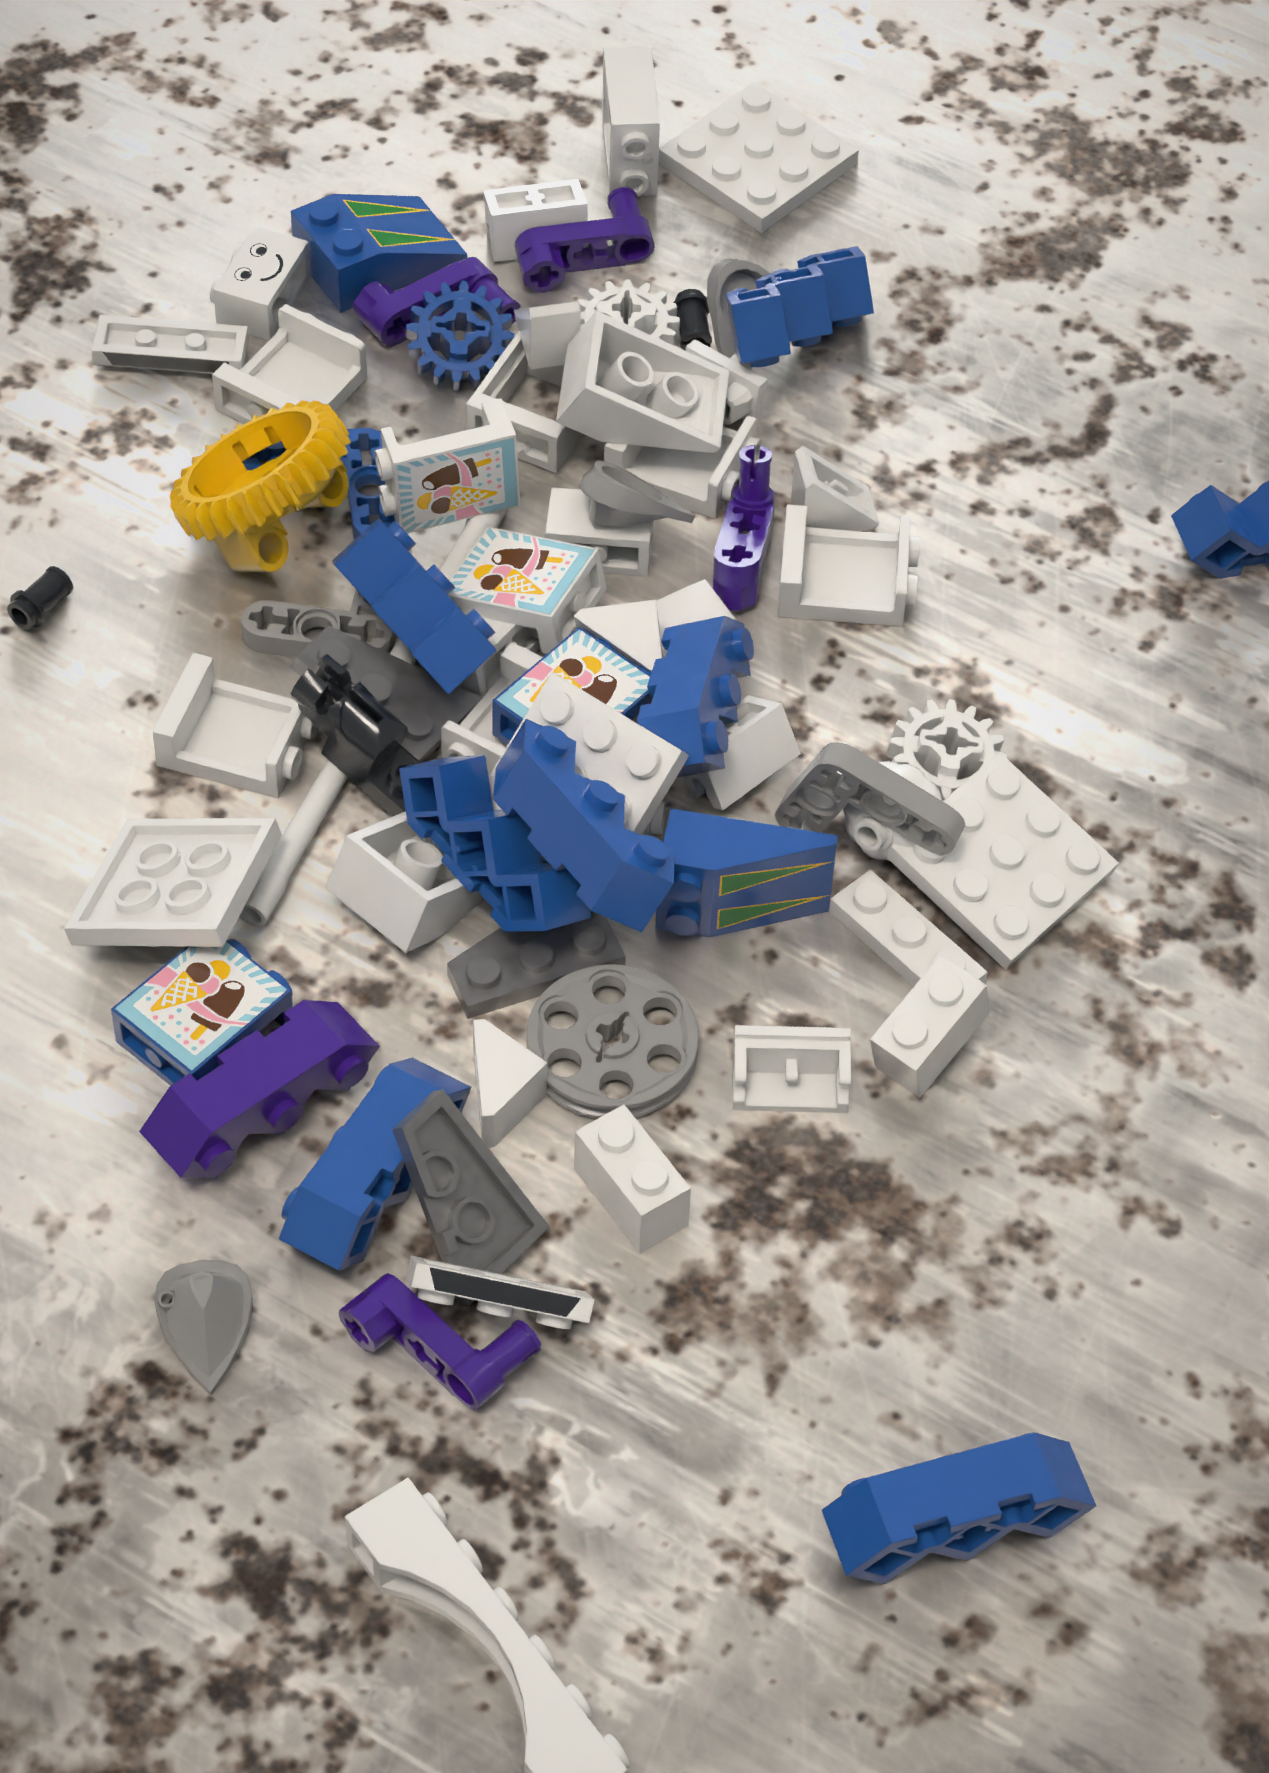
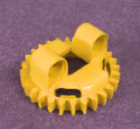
M301 400L296 405L287 402L279 410L271 407L267 414L260 417L254 414L251 421L243 425L237 424L235 430L227 435L221 434V439L213 445H205V452L202 455L192 457V466L181 470V478L174 481V489L169 496L171 500L170 507L174 512V516L188 537L193 535L195 540H199L204 536L207 541L213 539L233 571L238 573L277 571L285 564L289 552L288 541L285 536L288 533L279 519L289 513L298 512L302 508L337 507L345 500L348 494L349 481L346 473L347 469L340 457L348 453L345 446L351 443L348 437L349 432L335 411L328 404H321L320 401L313 400L309 403L308 401ZM282 442L286 449L282 455L256 469L247 471L242 463L244 460L273 444Z

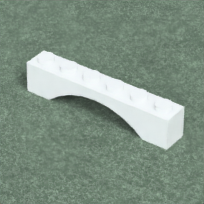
M406 1478L345 1516L347 1546L382 1593L412 1600L445 1616L468 1633L495 1662L513 1693L523 1723L526 1747L524 1773H627V1769L630 1767L629 1760L619 1742L611 1734L602 1737L590 1721L592 1712L583 1694L573 1684L567 1687L564 1686L552 1670L555 1668V1663L544 1642L537 1635L528 1638L516 1622L519 1617L512 1600L501 1587H496L492 1590L480 1574L483 1568L476 1552L466 1540L462 1539L456 1542L445 1527L447 1525L445 1513L432 1494L427 1492L421 1495L411 1480Z

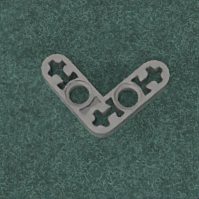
M357 590L355 591L350 611L260 600L247 606L241 615L244 643L251 650L264 654L295 658L297 654L313 641L303 635L304 632L313 627L327 628L331 626L363 642H366L367 637H373L374 639L369 645L389 654L395 646L397 635L376 614L372 607L366 603V599ZM264 623H270L267 630H260L263 628ZM289 626H293V635L289 634Z
M839 742L829 743L820 751L787 789L775 812L776 821L780 826L821 833L849 803L921 848L937 854L952 852L965 827L964 818L954 808L858 749ZM883 796L892 800L896 804L888 805L884 801ZM909 814L914 816L911 824L905 823Z

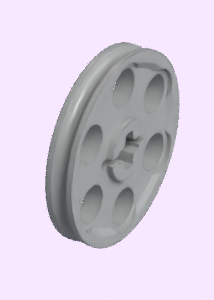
M616 964L596 965L565 975L541 994L528 1019L527 1049L547 1062L546 1094L562 1107L576 1114L598 1119L625 1104L632 1115L637 1118L659 1110L670 1103L690 1081L698 1055V1026L694 1012L685 997L672 984L660 976L632 966ZM614 986L624 993V997L616 1003L608 1004L598 1001L593 996V993L600 987ZM664 1007L674 1013L675 1019L665 1025H656L650 1023L644 1014L649 1009ZM556 1011H565L574 1015L577 1022L567 1029H557L550 1026L546 1022V1018ZM622 1026V1042H615L611 1047H607L602 1059L603 1041L609 1042L614 1036H617ZM658 1054H667L676 1058L680 1065L671 1072L662 1073L652 1069L648 1061ZM569 1058L578 1063L580 1069L574 1075L561 1077L552 1073L549 1065L554 1060ZM621 1080L627 1083L632 1091L624 1098L614 1099L605 1096L600 1091V1088L607 1081Z

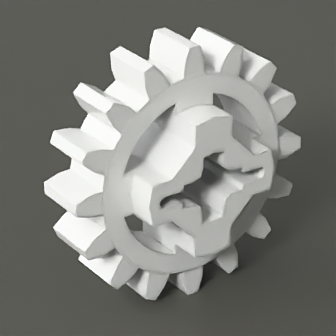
M625 279L623 287L616 288L611 281L605 282L604 292L601 293L594 288H590L588 290V300H577L580 303L581 310L580 329L594 312L598 311L676 346L680 326V318L677 317L676 303L666 304L667 293L665 291L654 295L651 294L649 283H644L637 289L633 288L631 279Z
M949 699L945 709H938L933 700H927L923 714L918 709L911 707L908 709L905 720H898L896 722L886 756L892 758V762L900 765L909 764L919 768L939 789L943 801L1000 752L1004 738L1003 735H989L993 721L990 718L980 722L974 719L976 707L972 705L962 713L957 711L955 700Z

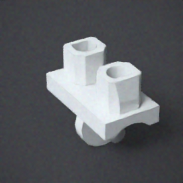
M697 340L689 343L685 351L729 370L723 423L730 425L738 419L745 420L747 415L757 418L758 422L762 417L761 400L767 387L768 379L753 372L749 362L741 364L736 353L731 358H728Z

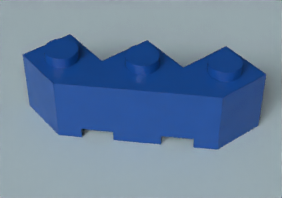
M855 246L809 255L797 261L798 269H779L755 280L757 288L755 290L747 291V288H737L725 294L734 349L741 364L749 362L750 367H766L779 362V356L791 354L789 342L795 347L814 345L821 341L822 335L833 334L831 322L836 327L851 326L860 323L863 315L874 314L866 257L860 248Z
M1269 481L1260 485L1254 493L1241 503L1230 498L1214 486L1209 485L1171 515L1191 561L1216 577L1222 579L1239 576L1242 573V567L1265 563L1269 570Z
M378 518L339 553L332 562L367 600L376 614L409 648L411 654L450 694L497 651L488 640L496 632L475 609H472L467 615L448 595L456 587L435 564L426 571L409 552L416 543L396 521L387 527Z
M727 616L667 627L661 640L664 649L667 650L666 657L655 659L647 685L650 695L653 696L652 703L641 705L637 724L689 755L676 778L725 769L723 753L728 750V735L724 724L738 722L736 706L741 703V688L737 678L751 676L749 660L753 659L754 656L751 634L745 628L744 623Z
M525 719L496 766L493 800L507 816L518 813L532 829L527 839L555 871L566 868L581 885L576 892L577 896L591 911L642 933L674 884L675 850L667 847L662 841L653 836H642L624 828L625 795L617 792L604 781L590 780L575 773V740L569 738L556 727L542 726Z
M485 755L445 757L399 768L408 825L421 839L431 838L444 853L441 860L442 863L469 893L478 891L493 908L490 916L504 932L547 931L591 918L590 909L576 894L581 885L566 868L555 871L549 863H542L540 852L527 839L532 829L518 813L507 816L503 810H493Z
M413 1057L390 1063L384 1067L377 1076L373 1087L344 1126H341L335 1132L329 1146L299 1187H296L287 1197L281 1213L285 1223L278 1239L339 1271L363 1262L384 1208L408 1200L413 1188V1183L392 1129L430 1093L443 1089L462 1113L472 1087Z
M1032 1432L855 1480L842 1489L840 1497L821 1511L846 1576L886 1584L930 1552L969 1561L1013 1529L1051 1538L1095 1508L1096 1503L1070 1442Z

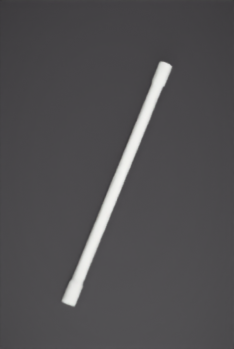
M508 509L466 519L465 528L440 568V571L448 579L452 577L465 559L468 549L475 545L486 528H498ZM398 639L390 654L414 665L417 659L411 654L409 648ZM328 759L281 836L239 916L247 924L255 927H262L266 924L287 888L288 879L348 779Z

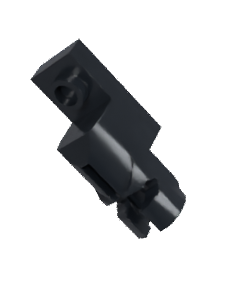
M328 654L320 658L318 663L320 667L316 674L308 668L298 679L290 694L291 698L298 703L299 710L328 736L321 754L392 817L405 812L399 768L419 764L401 747L407 735L408 727L379 703L360 681L356 685L353 684L349 671Z

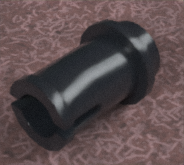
M686 289L679 292L673 303L677 305V317L680 318L681 349L686 350V346L693 340L711 347L712 337L709 332L707 318L709 314L707 297L697 289Z
M50 566L25 591L17 590L11 595L7 611L10 618L23 629L40 627L46 621V613L71 593L74 588L69 576L60 568Z

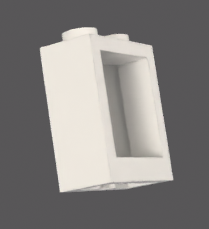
M651 46L603 47L602 128L609 194L617 188L629 187L637 193V197L657 196L660 118Z
M518 331L466 403V430L483 426L481 403L502 398L516 433L518 459L554 473L559 471L584 435L552 419L507 403L527 374L560 387L563 378L564 365L530 370Z

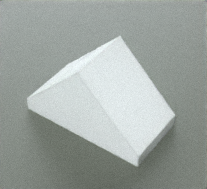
M579 301L514 310L515 320L530 370L564 365L567 345L580 330L581 310Z
M804 446L795 451L791 504L807 506L806 527L867 531L873 530L880 524L867 485Z
M656 600L582 608L574 615L576 629L580 627L596 639L605 640L618 654L636 666L644 667L652 672L655 659L663 658Z
M477 1019L473 1020V1053L481 1138L488 1148H494L547 1095V1062L487 1020Z

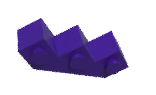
M303 1000L284 1012V1019L287 1023L266 1037L256 1030L219 1054L217 1059L221 1066L198 1081L191 1074H188L171 1085L139 1132L180 1178H218L220 1174L232 1165L236 1158V1150L248 1133L284 1134L286 1130L298 1122L303 1113L302 1107L315 1089L350 1090L351 1087L359 1083L366 1075L369 1068L368 1063L380 1045L338 1002Z

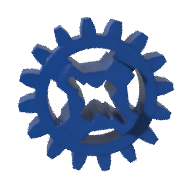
M462 280L459 290L452 292L448 284L444 282L441 283V295L436 298L432 293L426 291L423 293L425 308L420 306H413L411 308V319L415 323L406 324V338L413 340L408 344L409 357L421 356L417 364V371L420 374L428 372L430 369L434 371L433 384L438 386L446 377L452 379V387L455 391L459 390L461 381L466 379L469 380L474 389L478 388L480 375L484 373L487 376L505 351V348L513 340L514 333L506 331L512 327L511 314L499 315L503 300L500 297L490 302L486 300L487 287L482 285L475 294L468 292L467 281ZM446 310H449V311H448L447 313H445L442 317H441V316H437V315H439L440 313H442V312H444V311H446ZM473 311L480 314L486 320H481ZM464 331L465 340H456L455 332ZM434 351H440L447 360L438 356ZM478 354L483 355L479 359L469 362Z

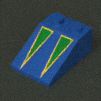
M331 194L290 211L292 236L309 242L311 277L340 313L352 309L353 301L359 296L363 287L369 283L378 281L380 284H386L393 291H396L456 261L459 262L468 258L465 250L420 196Z
M670 809L663 843L675 850L674 884L656 910L655 929L667 930L683 936L715 937L829 912L838 835Z

